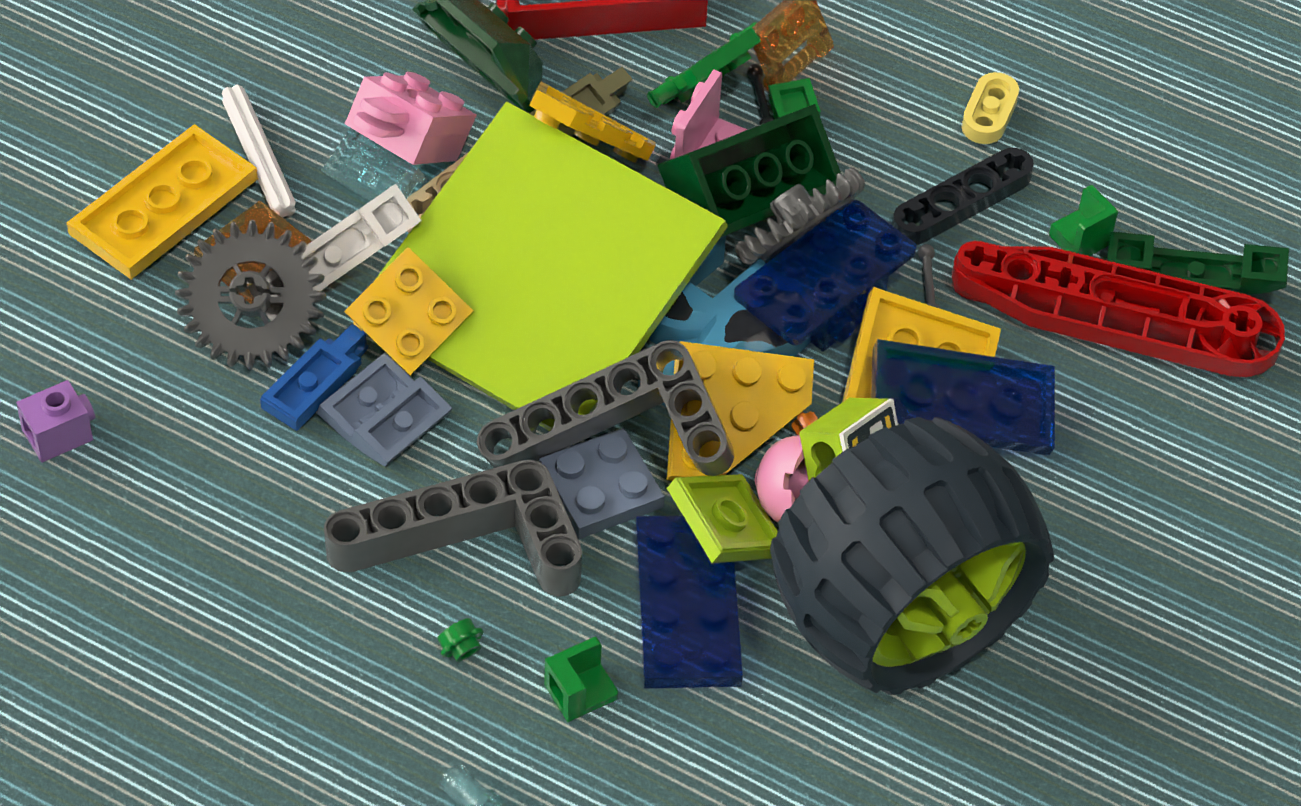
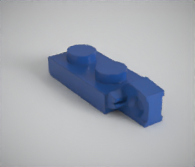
M352 323L335 341L330 338L326 341L319 339L261 396V409L295 431H298L317 412L319 405L338 391L356 373V370L362 363L360 357L368 349L367 334Z

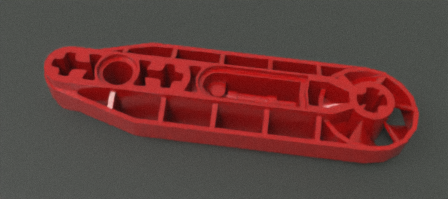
M970 241L959 248L954 258L952 286L955 292L966 299L986 303L1029 327L1198 369L1245 378L1263 374L1275 365L1285 340L1284 324L1278 313L1264 301L1239 292L1054 247L999 246L983 241ZM1260 333L1274 336L1276 348L1273 351L1259 350L1256 347Z

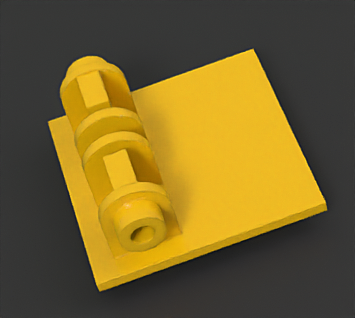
M407 247L344 312L354 321L353 324L364 331L410 376L474 310Z

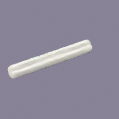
M235 85L232 88L226 87L222 91L223 104L249 162L257 167L258 182L272 214L279 219L285 216H292L296 211L294 207L296 202L245 89L240 85Z

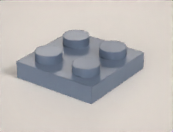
M624 428L539 458V462L545 465L550 472L578 539L664 508L665 496Z

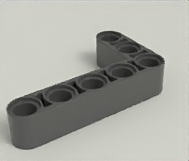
M672 340L660 342L498 417L484 425L477 437L479 451L493 468L522 460L539 461V458L565 449L665 403L687 454L700 472L710 476L723 474L732 465L735 455L731 441L695 362L683 344ZM673 360H682L684 362L683 367L676 374H663V370L669 362ZM634 379L641 381L640 387L633 394H620L621 388L626 382ZM590 399L598 400L597 407L593 412L587 415L578 414L579 407L583 402ZM692 400L702 402L701 408L696 414L691 416L681 415V410L687 402ZM546 419H555L554 427L550 432L543 435L536 434L539 423ZM506 438L512 439L511 447L504 454L496 455L493 453L494 447L499 441ZM709 441L721 443L720 449L715 455L707 458L699 456V451L705 443Z
M534 460L518 461L343 509L331 514L324 524L327 561L332 568L345 573L362 570L512 527H516L535 576L543 591L558 597L567 596L575 592L581 582L582 569L581 545L550 472L545 465Z

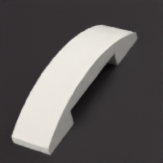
M396 184L307 245L301 259L313 256L318 259V263L309 271V274H323L325 276L324 281L313 287V290L321 291L421 222V219ZM270 270L266 277L270 287H284L278 274ZM253 283L247 288L254 298L263 294L257 291ZM271 295V297H281V295ZM270 305L265 312L270 321L276 318L283 305Z

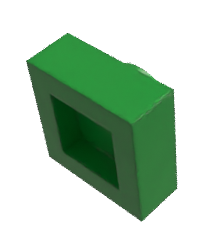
M810 78L768 85V98L775 119L813 104L816 105L819 115L821 114Z

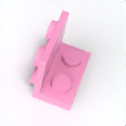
M713 70L705 83L699 82L694 89L691 104L687 110H680L671 131L672 135L676 136L670 160L748 130L719 119L722 72Z

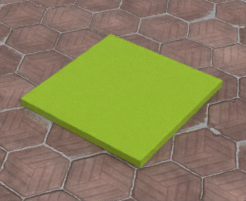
M506 101L421 216V222L412 228L376 279L409 247L474 310L427 360L509 408L516 410L639 353L727 228V224L723 218L559 129L543 123L533 115ZM590 399L583 402L579 407L578 414L587 415L593 412L597 407L598 400ZM555 419L543 420L539 425L551 431L554 427Z

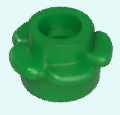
M470 618L454 623L437 637L438 642L443 648L440 652L441 656L447 658L453 656L456 662L471 657L482 647L479 640L484 633L483 629L476 628Z

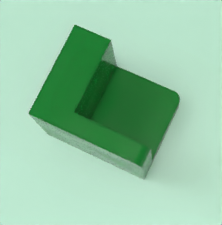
M1089 185L1083 188L1079 209L1052 223L1049 236L1063 250L1091 256L1109 246L1110 231H1114L1118 210L1093 185Z
M592 637L545 659L544 686L567 722L618 699V690L601 665L602 644L597 637Z

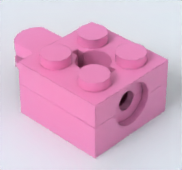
M406 72L405 75L397 76L392 73H384L383 76L363 78L345 125L407 162L417 165L457 161L477 114L463 107L464 101L458 96L448 92L439 93L430 88V81L419 74Z

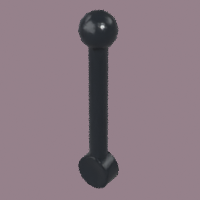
M752 64L748 67L747 74L754 82L762 116L760 125L774 118L770 117L761 79L764 70L761 65Z

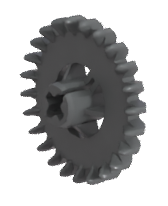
M852 167L846 169L844 175L841 173L837 174L836 186L832 181L826 180V195L824 196L816 188L812 190L814 196H810L801 184H797L770 203L771 210L777 217V223L768 218V224L772 231L767 232L760 228H755L757 238L746 235L745 242L739 241L735 245L736 254L741 262L752 265L759 258L762 260L770 259L823 226L852 204L854 198L863 191L865 187L863 177Z
M254 220L249 221L246 234H242L237 224L231 222L230 237L228 238L218 229H213L216 244L211 246L203 240H198V246L203 256L200 258L190 254L186 255V260L194 268V271L178 272V277L188 283L189 287L176 290L175 295L178 298L189 301V304L179 308L177 314L183 317H193V320L184 327L185 333L201 331L202 333L195 342V346L202 348L212 343L213 347L210 353L212 360L227 352V364L229 367H233L240 356L244 357L248 370L253 369L256 357H261L265 366L270 368L272 366L273 353H277L284 361H288L289 353L287 346L289 344L299 350H303L305 346L299 335L301 333L307 335L316 334V329L308 320L324 317V313L314 307L313 303L324 301L327 295L324 292L313 290V287L322 283L325 276L323 274H309V271L318 263L317 257L313 256L302 260L301 257L307 247L306 243L303 241L291 248L289 246L292 238L290 230H286L281 237L276 239L275 226L272 222L267 225L263 234H258L257 225ZM252 262L266 265L260 273L254 271L241 272L238 265ZM234 268L237 275L231 281L230 286H220V282L227 272ZM271 269L278 274L284 287H270L266 277ZM253 283L257 291L263 294L255 296L253 304H246L244 297L239 295V292L247 291L248 284ZM271 295H281V297H271ZM219 304H233L237 311L232 321H229L219 308ZM270 305H283L276 318L269 322L264 313ZM243 315L248 317L260 316L265 324L255 328L237 326Z

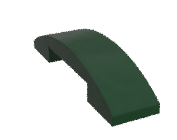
M1110 231L1108 261L1247 295L1273 292L1286 288L1289 248L1244 244L1243 256L1154 247V235Z

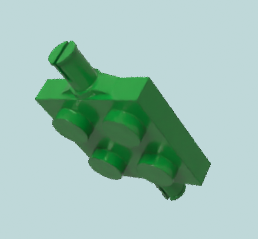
M753 22L739 33H733L729 37V42L717 48L677 76L667 77L664 83L647 93V98L651 105L658 108L661 104L664 105L676 97L682 104L692 97L694 89L699 82H706L713 70L722 72V76L750 60L752 57L748 50L760 43V39L764 37V31L760 24Z

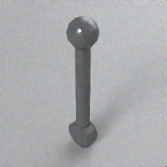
M923 244L918 249V256L923 260L926 303L941 309L935 303L931 259L935 256V250L931 245Z

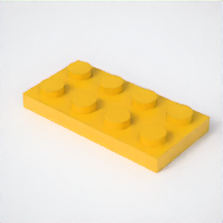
M194 124L67 222L68 234L132 280L258 180L257 167Z

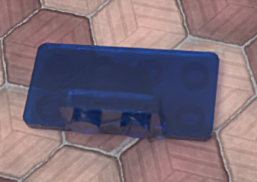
M854 200L846 209L834 212L826 218L825 222L814 227L738 284L734 289V299L789 344L797 346L811 337L810 342L824 352L837 341L843 342L850 337L856 326L862 322L869 292L873 287L887 291L889 276L915 256L917 247L912 240L861 201Z

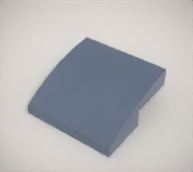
M384 352L321 403L317 414L362 453L386 467L452 411V407L421 376L414 381Z

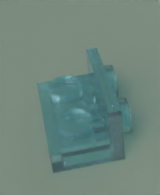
M349 128L321 170L327 177L368 202L394 184L398 186L407 199L416 184L422 187L430 181L420 171L423 164L413 165L352 128Z

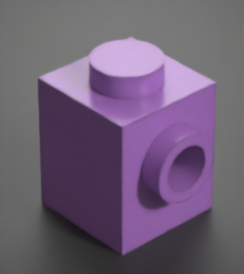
M68 380L16 402L22 431L41 463L93 441L90 421L95 419V413L92 405L85 394L79 396L76 394Z

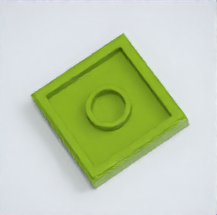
M742 474L675 477L667 487V490L711 563L772 559L770 551L771 541L777 536L778 531Z

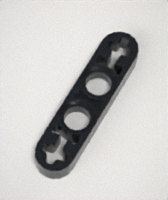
M1019 148L1001 150L900 204L893 214L892 235L897 241L908 246L923 244L1019 192L1030 183L1034 167L1033 158L1029 153ZM982 182L987 184L991 190L979 193L972 190L969 184ZM940 200H948L956 204L957 208L952 211H944L939 209L935 203Z

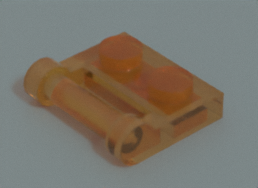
M783 0L752 27L761 40L753 49L765 74L763 86L767 92L768 85L792 81L817 57H825L834 47L833 40L816 0ZM806 41L807 45L783 65L782 62Z

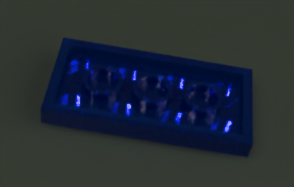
M877 339L874 344L871 398L893 399L898 425L911 418L921 417L925 420H933L935 417L961 426L993 448L1047 456L1055 449V366Z
M636 516L644 689L742 687L743 671L735 563H711L684 516Z

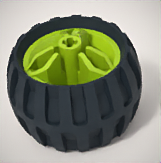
M921 417L905 420L903 424L889 429L884 427L870 434L868 439L852 449L847 448L832 460L833 463L825 468L816 478L812 477L800 490L801 494L789 509L785 510L780 518L777 536L771 541L770 551L779 592L787 611L803 637L838 672L872 692L878 693L881 690L888 695L902 694L904 690L915 687L920 689L930 685L936 679L951 671L955 672L968 664L970 659L986 647H991L1030 608L1032 600L1039 589L1045 586L1050 575L1048 570L1049 564L1054 561L1051 538L1044 518L1031 491L1018 472L997 451L976 435L961 426L935 417L933 420H925Z

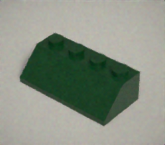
M815 104L657 165L667 189L726 221L727 228L721 237L775 215L771 210L770 203L797 184L803 185L810 196H814L813 188H816L822 195L826 194V180L832 181L836 186L837 174L841 173Z

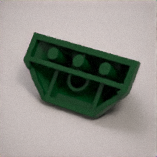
M426 0L417 3L412 10L426 29L516 107L529 114L535 110V108L529 105L542 81L543 62L533 49L537 42L528 32L520 26L515 31L507 25L510 21L509 18L493 3L488 7L479 0Z

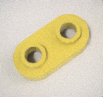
M993 72L982 76L977 82L964 111L962 131L969 140L979 144H991L1003 136L1016 107L1019 94L1018 83L1011 76Z

